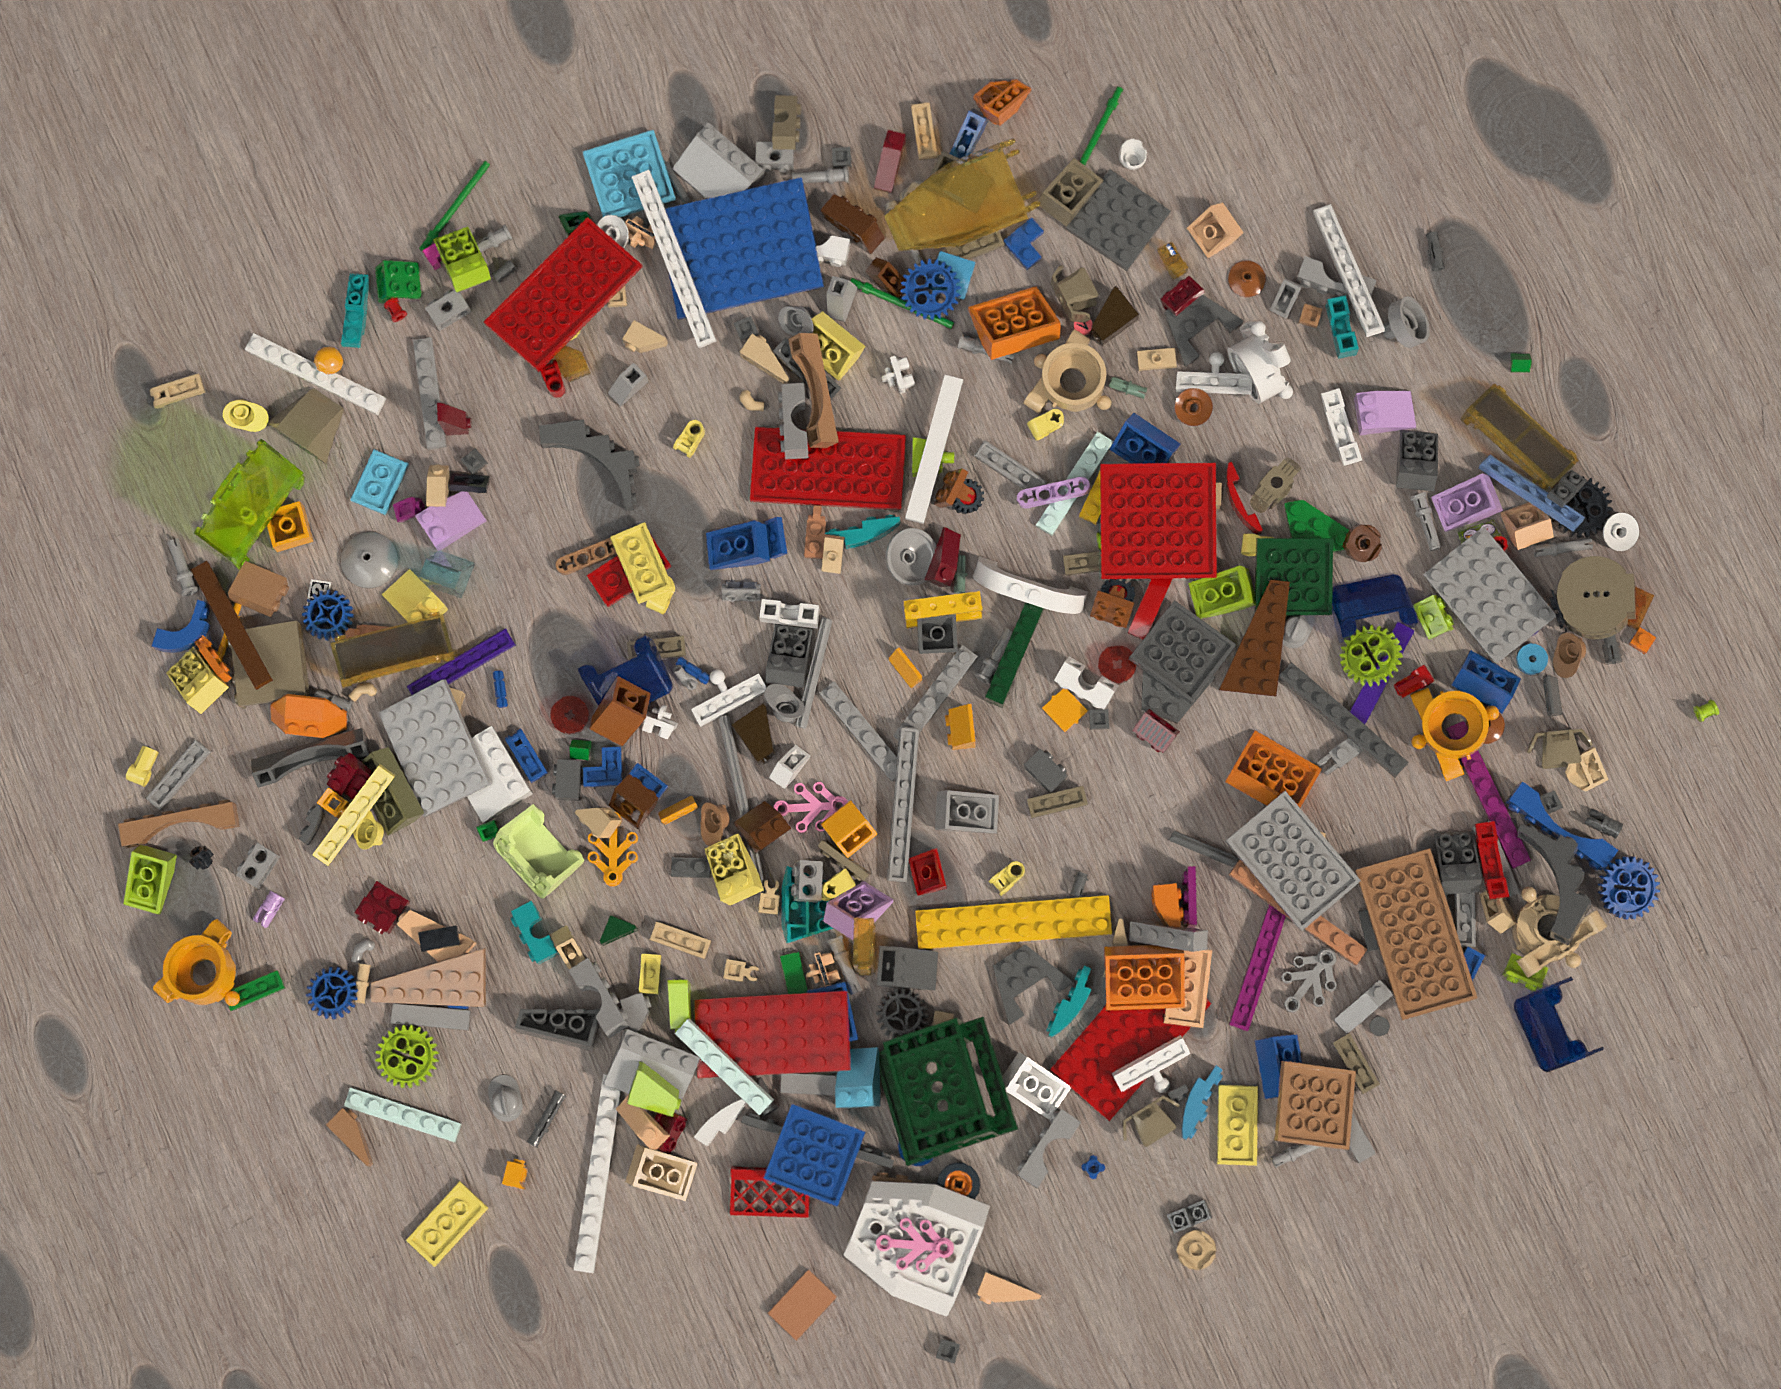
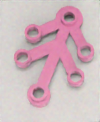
M816 782L813 786L814 792L822 794L829 801L821 803L805 788L804 784L797 783L794 786L795 793L803 796L809 803L787 804L785 801L780 800L774 804L773 808L778 811L780 806H784L785 811L780 812L782 816H786L789 812L810 811L802 821L796 824V830L799 833H805L808 825L821 811L830 810L822 820H818L815 824L818 832H824L825 829H818L817 825L838 810L836 808L837 803L845 805L848 802L847 799L843 796L835 797L825 788L822 782ZM817 785L823 786L821 791H817L815 788ZM802 786L804 789L802 792H797L796 788ZM804 824L805 829L799 830L798 826Z
M907 1217L900 1220V1227L906 1230L914 1241L891 1239L887 1234L879 1235L876 1240V1246L881 1251H888L891 1247L913 1249L905 1257L897 1259L896 1266L899 1270H905L908 1264L925 1250L933 1251L925 1259H919L916 1262L917 1270L924 1272L938 1257L947 1258L954 1250L952 1241L945 1237L941 1238L932 1228V1224L928 1219L920 1222V1229L923 1232H927L933 1242H926ZM907 1220L909 1221L910 1225L908 1227H903L902 1222ZM924 1222L929 1223L928 1229L922 1228ZM881 1239H887L888 1243L882 1245L880 1243ZM942 1244L947 1245V1249L945 1251H942L940 1249V1246ZM904 1260L906 1265L900 1267L898 1265L899 1261ZM920 1262H924L926 1264V1267L920 1269L918 1267V1264Z

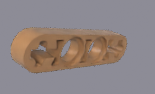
M611 538L559 558L556 561V569L562 575H569L617 556L614 547L611 548L612 553H609L606 546L608 543L610 547L614 546ZM598 547L605 549V554L602 557L595 555V550ZM580 554H585L588 559L586 563L580 564L577 562V557ZM571 558L574 559V562L577 565L576 567H574L573 564H570L567 566V570L560 568L562 566V562H566V564L571 563Z

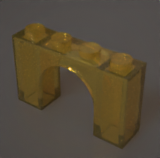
M854 918L853 966L855 972H859L860 976H871V972H875L876 925L874 924V918Z

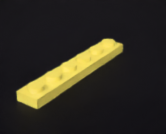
M379 764L315 850L313 856L329 866L393 780L395 774Z

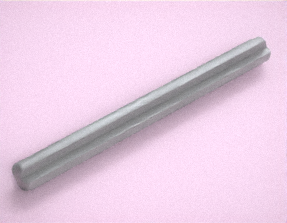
M822 618L801 700L804 703L805 711L801 717L797 718L795 724L798 728L805 729L807 727L832 625V620L829 618Z

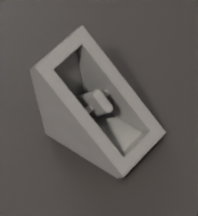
M1285 278L1270 311L1287 318L1302 286Z

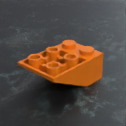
M1176 883L1153 885L1151 888L1152 906L1162 924L1169 927L1185 928L1181 927V921L1184 919L1183 908H1179L1178 903L1181 900V889L1177 888Z

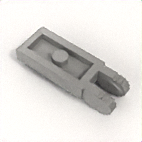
M1347 738L1328 752V755L1318 761L1317 764L1319 766L1324 765L1329 759L1334 761L1335 765L1329 767L1324 772L1328 776L1337 768L1343 767L1363 752V750Z

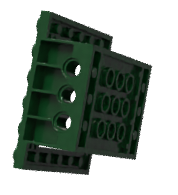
M984 1017L965 1023L958 1018H954L883 1042L885 1050L879 1051L880 1079L906 1166H911L1019 1130ZM973 1042L995 1116L988 1114L966 1045ZM930 1063H935L937 1070L929 1074L927 1066ZM935 1082H941L943 1086L942 1090L938 1093L933 1091V1084ZM945 1100L948 1103V1109L941 1112L938 1105L941 1101Z

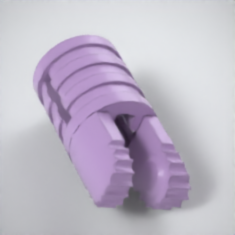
M270 890L263 904H261L253 917V921L256 923L261 921V925L267 928L279 907L285 901V898Z

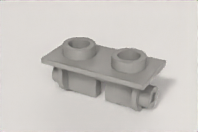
M726 582V584H722L723 601H761V584H757V582H744L743 588H740V582Z

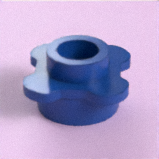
M1092 1155L1087 1163L1082 1164L1081 1168L1089 1174L1091 1179H1096L1097 1175L1105 1170V1165L1101 1164L1097 1157Z

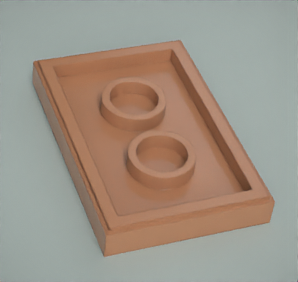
M808 1269L768 1314L797 1341L837 1296Z

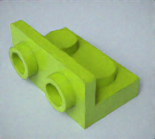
M1432 595L1413 605L1429 640L1447 631L1454 630L1452 626L1454 625L1453 619L1449 614L1447 615L1444 609L1446 605L1442 597Z
M1511 953L1502 974L1507 977L1506 980L1514 984L1518 982L1525 984L1526 989L1534 992L1536 989L1541 990L1549 968L1544 966L1541 970L1527 978L1517 963L1522 957Z

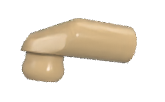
M748 390L741 392L740 401L746 409L764 411L765 402L754 401Z
M362 683L357 685L348 696L356 702L362 694L374 696L377 688L372 683Z

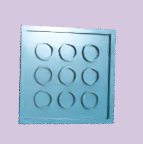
M654 130L583 151L603 217L607 215L623 217L644 210L632 177L647 170H650L662 203L665 204L676 200Z

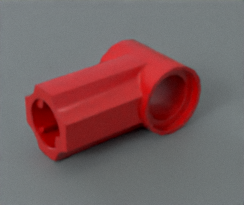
M1425 665L1415 669L1410 673L1411 675L1393 685L1401 699L1435 682Z

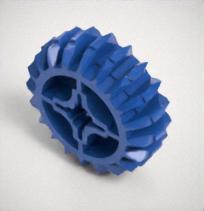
M327 589L325 595L321 590L319 591V597L316 594L312 595L313 601L307 599V602L310 604L309 606H303L307 610V612L302 613V616L306 618L303 620V623L307 625L306 630L311 631L312 636L317 635L319 640L324 637L326 641H329L330 636L336 640V634H339L341 637L344 636L341 631L343 629L347 631L348 627L346 625L353 624L349 620V618L354 617L353 613H349L353 610V607L348 606L350 601L349 599L344 600V594L339 595V592L336 590L332 594L331 590ZM334 601L339 604L327 607L324 605V602ZM319 607L320 613L314 620L315 610ZM324 609L330 613V618L332 619V621L329 618H326V612L324 611ZM342 610V618L340 622L337 623L336 617L340 614V611ZM326 623L331 624L333 627L330 629L318 628L320 624L324 625Z
M329 967V973L323 968L321 970L322 976L316 972L315 976L318 979H310V982L314 983L313 987L307 986V989L312 990V993L306 994L307 997H312L308 1004H315L311 1010H318V1016L324 1013V1018L328 1019L331 1014L332 1019H336L338 1013L343 1018V1011L349 1014L351 1011L348 1007L355 1008L356 1006L354 1003H351L352 1000L358 999V997L354 996L358 989H353L356 983L355 981L351 982L354 976L349 975L347 977L348 971L344 970L341 973L340 967L336 968L335 973L333 967ZM330 978H340L344 981L345 985L335 986ZM325 981V990L318 996L319 988ZM331 988L337 991L335 997L329 995ZM347 990V997L341 1005L340 997ZM331 1000L335 1008L327 1009L320 1001Z

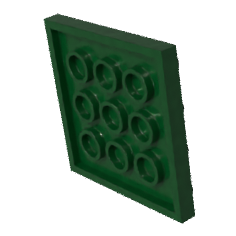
M1256 538L1255 611L1269 581L1276 580L1290 582L1286 615H1332L1333 539Z

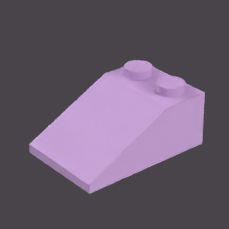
M1411 391L1356 393L1354 403L1359 436L1416 428Z
M1483 473L1431 497L1445 532L1503 511L1490 476Z
M459 492L447 498L446 507L430 506L415 516L438 551H441L486 522V519L468 492Z
M863 881L827 902L823 921L846 937L854 940L864 934L893 903V899Z

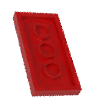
M652 537L665 570L672 566ZM618 555L586 575L607 608L633 592Z

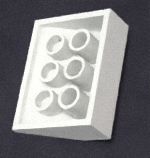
M492 726L472 737L491 782V785L467 796L483 824L533 794Z

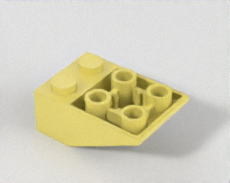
M194 646L166 672L186 703L200 714L229 688L225 681L216 675L205 658Z
M738 833L704 849L722 902L731 906L764 891L759 873Z

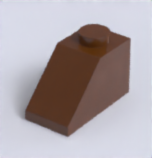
M876 257L865 272L880 287L891 295L900 298L903 294L900 290L905 289L901 282L907 281L889 261Z

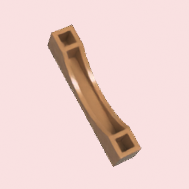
M799 333L788 340L792 358L802 370L811 393V416L806 428L809 448H828L838 443V437L818 334Z
M222 800L218 802V805L213 806L208 803L199 805L200 808L192 809V807L180 809L181 812L176 813L165 811L162 812L161 816L156 817L151 814L143 816V819L135 820V818L125 819L124 823L118 824L121 846L127 849L146 845L161 830L184 822L204 823L214 826L219 830L240 827L237 806L235 803L230 802V800Z

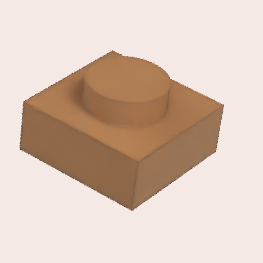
M1304 304L1299 323L1317 328L1323 309Z

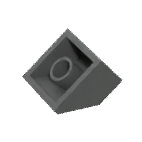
M956 614L917 619L919 654L958 652Z

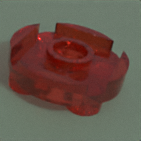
M1120 645L1106 648L1101 653L1098 661L1100 675L1117 685L1130 680L1136 670V664L1129 660L1133 652L1127 647ZM1120 660L1122 668L1114 669L1112 662Z
M564 696L552 706L550 718L558 731L563 734L573 735L582 732L588 724L589 710L580 698ZM569 710H572V713L575 715L571 720L565 717V713H569Z

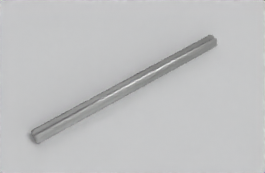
M729 716L719 717L739 815L742 817L749 812L730 719ZM745 840L747 851L759 873L762 883L764 882L759 853L755 854Z

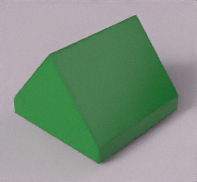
M1511 353V372L1530 373L1532 363L1530 354Z
M572 739L570 759L589 761L591 741Z
M496 820L476 827L483 842L495 838L499 831Z

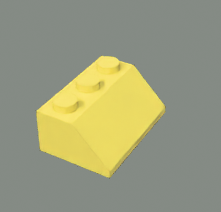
M822 311L812 318L813 333L818 334L824 369L839 381L858 360L866 346Z

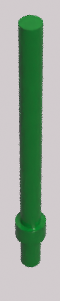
M1119 86L1116 87L1112 97L1108 99L1105 105L1106 109L1079 160L1084 166L1113 110L1115 111L1119 104L1118 100L1123 92V88Z
M487 161L481 164L434 229L427 233V238L419 247L420 251L423 252L424 249L434 242L433 239L439 237V233L489 168L490 164Z
M854 278L850 280L867 295L872 294L909 311L912 306L905 307L907 301L873 287V284L863 283ZM937 315L934 316V322L950 329L953 328L955 322L943 317L939 319Z

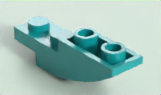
M349 275L345 301L346 312L341 338L342 347L361 348L368 306V275Z
M886 515L882 519L868 517L865 521H862L863 528L861 529L858 526L847 528L848 530L840 531V529H830L825 535L844 537L846 549L857 548L875 542L891 533L900 525V516Z
M1084 966L1082 970L1078 969L1075 980L1078 981L1075 988L1071 987L1067 997L1071 999L1070 1002L1062 999L1061 1003L1057 1002L1053 1011L1056 1014L1055 1020H1050L1046 1029L1049 1032L1048 1037L1052 1038L1059 1034L1081 1011L1092 990L1084 987L1091 968Z

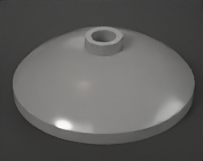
M908 528L896 533L889 541L886 549V564L893 578L909 586L920 585L926 582L924 579L936 549L935 542L926 532L916 528Z
M366 532L353 537L346 544L341 556V566L345 576L356 586L369 589L377 588L387 583L395 574L398 566V554L395 546L387 537L379 533ZM370 555L369 560H364V557Z

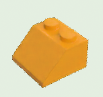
M966 704L948 709L949 715H945L946 726H950L951 734H947L948 745H952V750L975 748L972 705Z

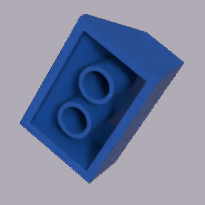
M1133 413L1125 421L1109 450L1130 464L1169 463L1181 444Z
M1470 650L1452 686L1461 692L1471 694L1488 706L1493 705L1497 707L1499 712L1503 713L1513 698L1521 678Z
M1297 1034L1255 1041L1265 1099L1278 1098L1281 1061L1302 1064Z

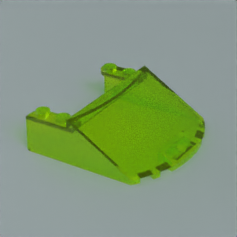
M263 439L256 443L258 447L254 451L249 449L246 452L248 458L242 464L238 462L212 497L210 503L213 506L208 514L204 512L201 516L204 520L201 528L196 527L194 534L216 555L239 570L245 561H250L247 553L292 489L300 490L305 482L304 473Z

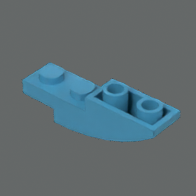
M1217 1065L1213 1068L1206 1081L1197 1078L1189 1093L1182 1117L1181 1133L1183 1140H1187L1188 1137L1192 1139L1198 1130L1195 1128L1198 1121L1203 1122L1208 1115V1112H1206L1208 1107L1201 1102L1203 1100L1206 1102L1212 1094V1091H1210L1213 1084L1218 1085L1223 1077L1220 1074L1223 1069Z

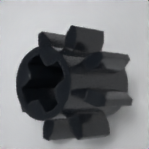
M197 846L190 852L191 859L189 863L197 870L200 868L202 870L207 869L213 862L211 857L214 854L206 846L203 848Z

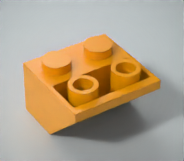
M851 800L821 823L822 827L847 858L877 835V832Z

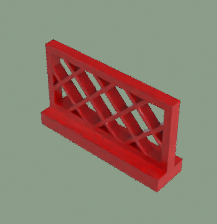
M732 1166L730 1215L809 1218V1196L805 1195L804 1201L801 1198L804 1194L799 1195L796 1191L790 1189L797 1198L789 1205L782 1197L789 1188L779 1194L772 1187L775 1183L770 1185L768 1180L763 1179L768 1167ZM735 1180H744L748 1187L740 1193L735 1188ZM757 1181H763L768 1186L761 1194L753 1187ZM750 1188L758 1195L751 1203L743 1196ZM769 1189L777 1195V1198L771 1204L763 1197ZM739 1198L748 1205L743 1211L734 1210L735 1202ZM759 1198L767 1205L763 1211H757L752 1206ZM779 1199L787 1206L782 1212H777L772 1207ZM800 1200L805 1205V1213H797L792 1206Z

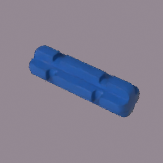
M683 657L677 660L676 666L681 665L686 673L699 679L703 684L709 682V674L703 673L700 668L691 662L688 663Z
M498 670L493 672L496 703L498 708H505L508 706L505 698L504 673Z

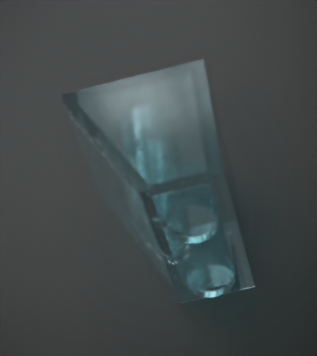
M439 550L425 560L419 578L427 587L462 599L475 563Z

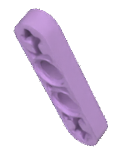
M1077 477L1024 489L1018 493L1017 501L1019 506L1026 509L1087 495L1090 491V483L1085 477ZM1081 482H1083V485H1087L1084 486V490L1075 487H1078ZM1070 484H1073L1074 493H1072ZM1061 486H1065L1068 488V492L1065 495H1060L1058 489ZM1041 491H1048L1050 493L1049 497L1041 499L1039 497ZM1035 492H1036L1037 501H1035L1034 498H1031V497H1034V496H1033V493H1035ZM1024 495L1030 498L1027 503H1024V500H1022Z

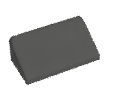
M1549 675L1543 679L1548 717L1561 716L1562 708L1558 679Z

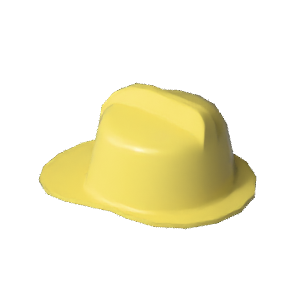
M244 399L229 402L223 410L224 421L234 428L257 432L265 428L268 423L269 416L267 411L262 406Z
M369 811L355 829L353 835L359 848L366 850L372 846L383 844L384 829L375 820L372 812Z

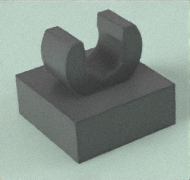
M476 448L461 459L472 475L488 464Z

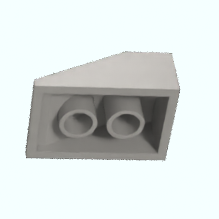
M949 790L938 791L935 830L997 834L999 795Z

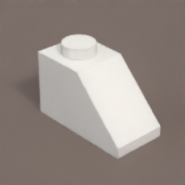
M795 745L778 761L769 778L785 789L794 780L811 755Z

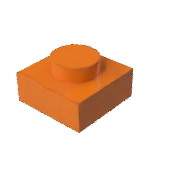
M1640 627L1629 642V645L1646 654L1656 637Z

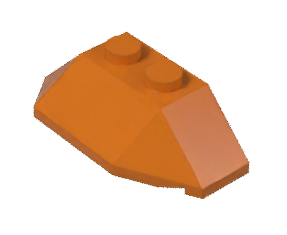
M1017 79L994 81L978 91L973 96V99L984 117L988 118L993 124L1001 126L1018 111L1031 92V88Z
M286 694L270 705L271 721L285 734L325 738L347 729V711L340 709L326 698Z

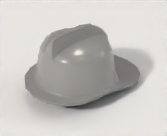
M788 306L780 310L778 320L786 333L791 335L813 333L812 317L805 308L801 306Z
M1286 615L1283 645L1289 648H1299L1304 645L1314 626V615Z
M771 684L765 689V700L773 709L774 716L778 720L792 724L796 718L804 714V703L786 686Z
M508 1075L495 1077L488 1087L492 1112L501 1121L515 1120L522 1111V1099L517 1081Z

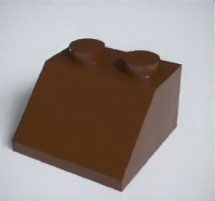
M628 774L614 789L608 806L638 830L655 808L659 798L653 790L647 789L638 778Z
M763 801L733 822L755 854L791 829L781 813L766 801Z

